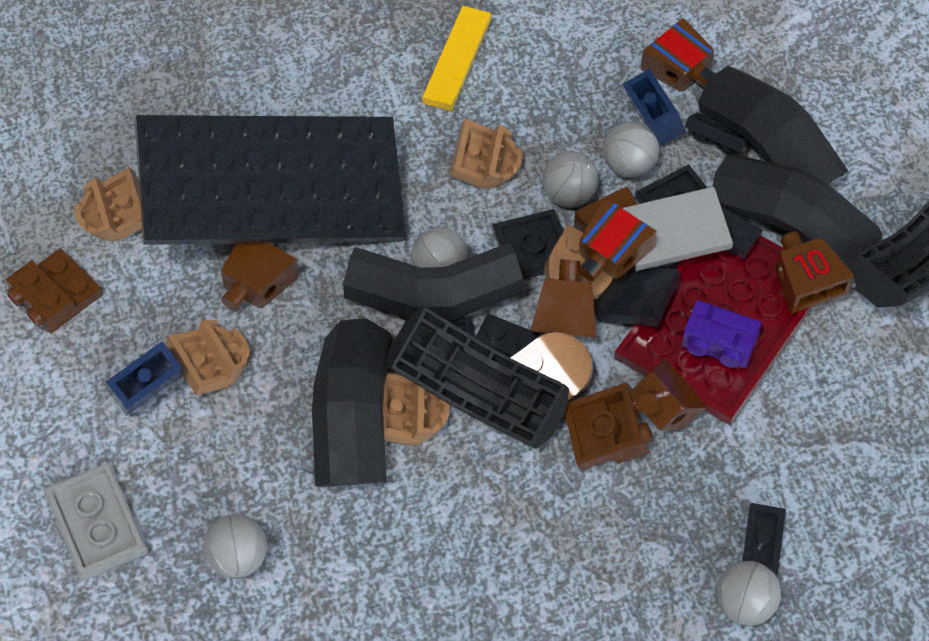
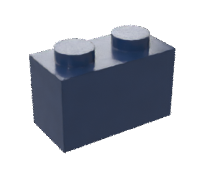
M650 68L622 84L644 125L654 132L659 147L686 132L678 111Z
M161 341L107 380L106 390L126 416H128L181 377L183 367Z

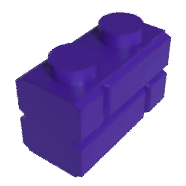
M697 300L685 327L681 346L686 347L690 353L696 356L709 355L717 358L725 366L746 368L758 339L762 322Z

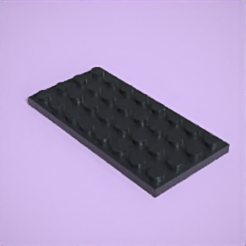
M136 115L135 117L143 245L403 242L406 238L393 117Z

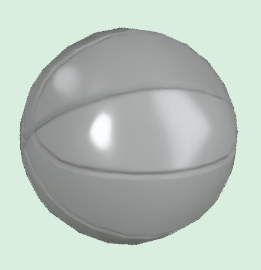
M634 121L621 123L615 126L605 138L603 145L604 158L608 167L622 177L633 178L645 175L655 166L659 158L660 148L654 132L642 123Z
M576 151L562 152L547 162L543 170L542 185L548 198L555 204L566 208L578 207L588 202L594 196L598 187V171L592 160L587 158L586 155Z
M436 227L423 232L416 239L411 250L412 264L420 268L446 267L469 258L468 248L463 238L455 231L443 227Z
M239 514L226 515L215 521L210 526L203 544V552L210 567L218 574L229 578H241L252 574L262 564L267 551V539L260 525L252 518Z
M741 561L733 564L721 575L717 584V601L720 609L730 620L740 625L751 626L764 623L776 612L780 604L781 588L777 577L768 567L758 562Z

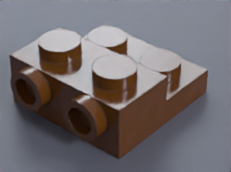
M61 248L38 265L31 260L5 279L9 288L6 290V294L17 307L22 304L27 309L26 314L32 323L37 327L42 325L50 334L103 296L101 287Z
M627 382L567 403L565 417L576 464L581 470L612 459L619 464L650 453L648 443L654 441L652 431L647 422L642 423L640 415L642 411L631 398L629 392L632 388Z

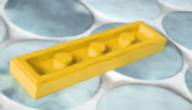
M462 6L423 94V104L452 112L490 24L491 13Z

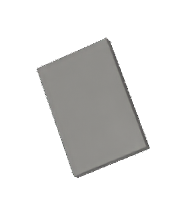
M714 187L623 208L657 231L655 248L634 265L636 271L731 249L733 246Z
M109 462L43 489L81 582L148 554L147 547Z

